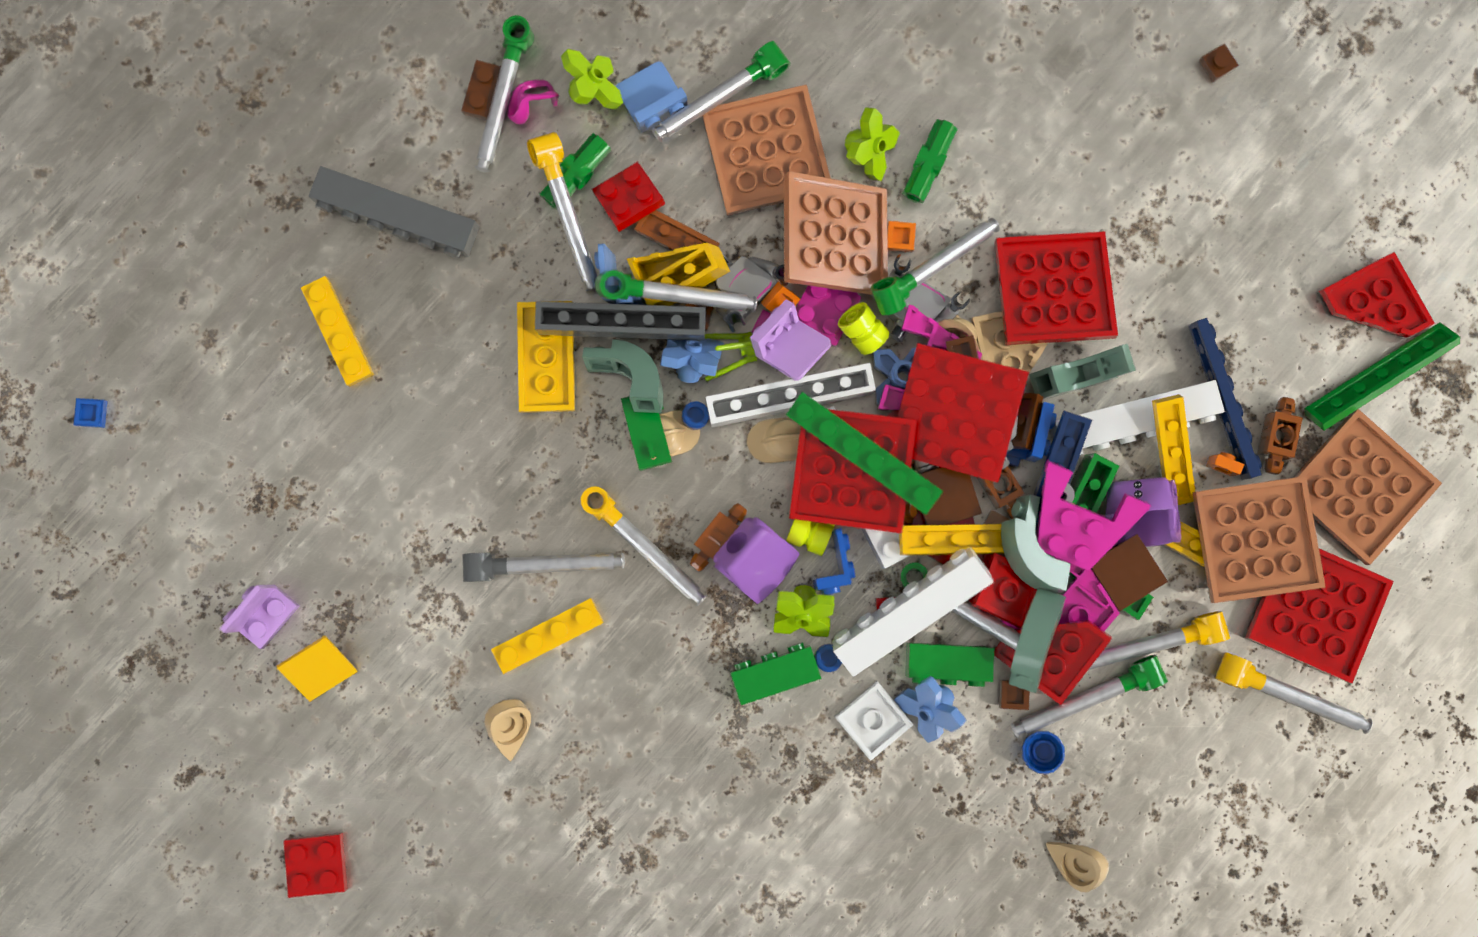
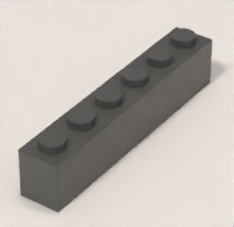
M322 166L319 167L309 193V197L316 203L315 207L328 213H331L332 209L342 212V217L357 222L358 218L367 221L366 225L379 231H382L383 227L393 230V235L408 240L409 236L418 239V243L430 249H434V246L444 248V253L459 258L460 254L469 257L480 228L473 219Z
M536 301L535 330L539 335L705 341V307Z

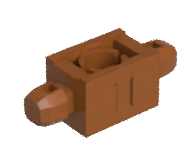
M1288 397L1279 399L1276 411L1265 414L1257 452L1259 455L1268 456L1265 459L1264 469L1266 473L1278 475L1282 471L1284 465L1282 460L1295 458L1303 417L1291 415L1295 413V400ZM1278 429L1284 435L1281 444L1276 438V431Z
M1007 466L1002 469L1000 478H1003L1006 483L1004 491L996 490L993 481L977 477L995 509L1006 506V513L1013 519L1011 513L1013 504L1018 497L1025 493L1010 468ZM1010 490L1012 491L1011 494L1000 499V495H1003Z
M739 503L735 504L728 511L730 513L728 517L719 512L694 543L701 551L694 554L690 565L699 572L704 570L709 564L708 560L710 558L714 559L715 554L739 527L737 523L739 521L742 522L745 518L747 510Z

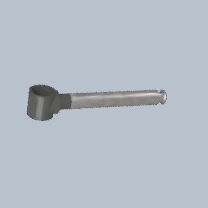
M491 553L462 554L463 582L491 581V579H495V575L612 570L617 566H622L623 569L625 565L623 553L621 555L597 553L494 558V554Z

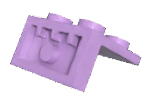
M276 585L251 586L242 595L243 602L238 608L231 609L223 618L225 623L220 630L224 633L240 632L259 649H264L300 605Z

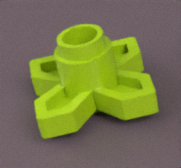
M567 49L561 55L564 69L575 77L570 82L568 88L569 96L574 102L588 104L595 97L605 108L615 110L623 104L620 90L607 80L614 72L610 58L597 55L589 62L580 51Z
M865 107L860 119L861 129L850 131L846 136L845 148L848 151L846 157L853 164L864 165L865 175L871 180L882 181L887 168L885 151L895 148L900 132L893 125L883 124L882 114L876 108Z
M808 585L797 586L793 592L779 591L776 610L779 613H776L774 617L773 632L791 634L802 628L811 636L828 637L831 620L828 616L833 615L835 597L832 595L816 594L815 589Z

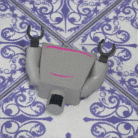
M723 254L730 272L715 281V290L747 294L749 298L756 296L758 306L778 282L776 279L783 286L788 285V282H784V264L778 265L768 260L756 257L746 258L745 256H741L733 264ZM716 307L717 312L726 321L731 332H735L733 325L737 322L742 323L744 326V319L752 312L751 309L740 311Z
M901 254L897 255L894 261L895 269L891 271L889 277L901 278L905 272L907 274L911 266V259H909L906 266H901L898 263ZM923 282L909 292L910 296L905 300L907 304L901 311L887 315L895 321L889 331V335L893 339L902 342L908 332L902 331L901 328L909 304L919 309L918 311L928 318L940 322L944 319L955 318L959 310L964 309L970 303V298L964 304H960L957 301V296L962 291H958L951 299L926 282Z

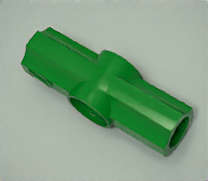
M939 119L934 123L925 145H922L912 166L914 169L902 194L907 199L922 204L926 200L934 179L938 177L947 158L946 153L958 130L953 123Z
M594 133L588 137L575 154L568 155L560 164L570 197L577 189L581 190L592 178L594 169L611 151V147ZM548 184L541 191L540 196L557 210Z

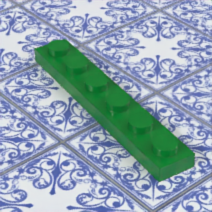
M1439 322L1304 408L1305 416L1325 431L1460 345L1461 337Z
M801 392L787 412L786 416L925 515L928 514L943 493V490L804 392Z

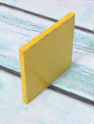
M326 635L276 666L309 702L358 672Z

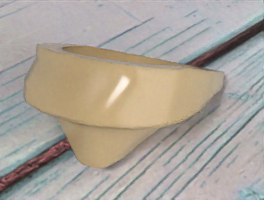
M516 699L503 700L494 704L485 714L484 721L488 736L498 750L511 762L523 743L531 722L530 711L520 700Z
M1060 842L1046 843L1059 871L1074 889L1080 892H1089L1099 887L1105 880L1109 863L1106 857L1099 851L1083 845Z

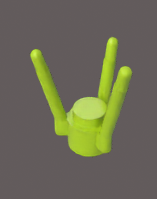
M751 332L705 334V339H739L736 343L718 345L715 347V350L722 351L739 348L741 356L746 355L745 358L717 370L715 376H706L705 381L717 378L749 362L757 361L750 339L752 336Z

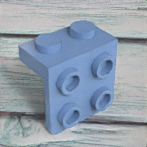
M659 61L616 85L620 90L626 109L641 133L646 130H652L653 127L656 128L662 121L688 105L687 95L682 87L677 88L664 64Z
M604 243L598 244V252L594 254L596 268L600 269V273L617 270L615 254ZM609 277L605 281V288L608 292L614 293L618 288V282L614 277ZM629 296L627 300L603 298L608 304L647 305L645 299L641 297Z

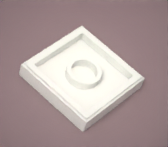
M878 681L873 683L834 716L870 761L913 726V723Z

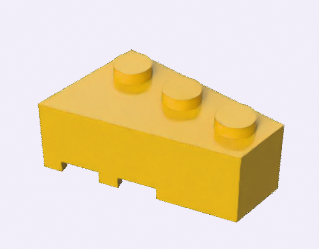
M709 243L626 259L636 280L703 288L730 272L720 248ZM644 298L647 305L671 306L676 303Z

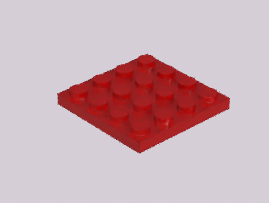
M1105 231L996 238L995 251L1006 345L1117 338L1118 328Z
M917 343L897 416L898 418L917 420L912 459L998 483L1029 372Z
M828 409L911 468L917 420ZM801 426L789 519L902 534L907 501Z
M1319 548L1325 588L1262 596L1245 638L1344 682L1353 684L1394 581Z

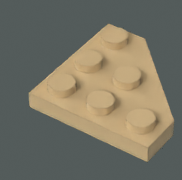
M1002 311L972 317L971 323L977 332V344L982 353L981 358L985 361L1021 369L1030 373L1048 344L1006 345Z

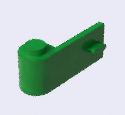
M629 396L621 398L639 471L671 463L672 459L660 413L634 412Z

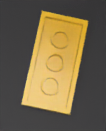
M544 301V302H570V303H573L572 301ZM517 302L519 412L575 411L574 336L539 335L535 330L536 302Z

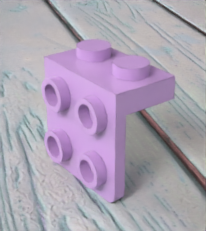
M787 299L772 311L770 317L761 326H758L750 337L756 357L795 381L802 379L831 347V341L828 337L799 321L795 304Z

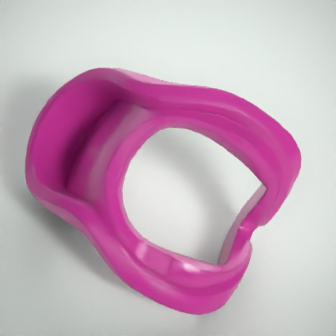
M546 80L525 81L519 84L513 91L508 106V117L515 124H524L529 117V101L551 98L552 104L555 107L558 104L559 94L554 91L552 85ZM547 86L548 89L547 92L541 94L524 93L525 90L534 87Z

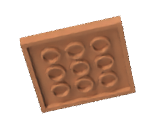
M807 84L721 104L702 116L727 216L783 203L784 175L789 171L831 179Z
M791 171L787 172L784 175V282L873 295L871 286L875 282L888 277L887 189Z
M1359 409L1351 413L1294 477L1306 476L1313 518L1365 565L1373 563L1442 484Z
M1306 476L1192 492L1211 603L1325 588Z

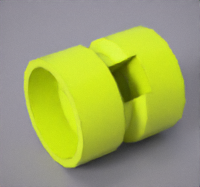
M865 302L857 303L850 307L838 321V327L846 336L852 338V344L863 355L875 352L889 337L888 329L879 319H876L874 312Z
M794 519L786 542L798 547L805 544L807 551L822 556L835 525Z

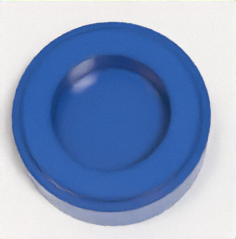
M698 401L688 403L681 414L683 424L691 430L703 428L709 420V412L706 405Z
M824 644L815 652L817 666L824 672H834L842 664L833 652L832 644Z

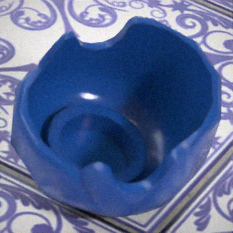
M1037 731L1029 735L1022 745V759L1026 766L1035 773L1050 774L1055 772L1064 762L1065 747L1060 738L1053 733Z

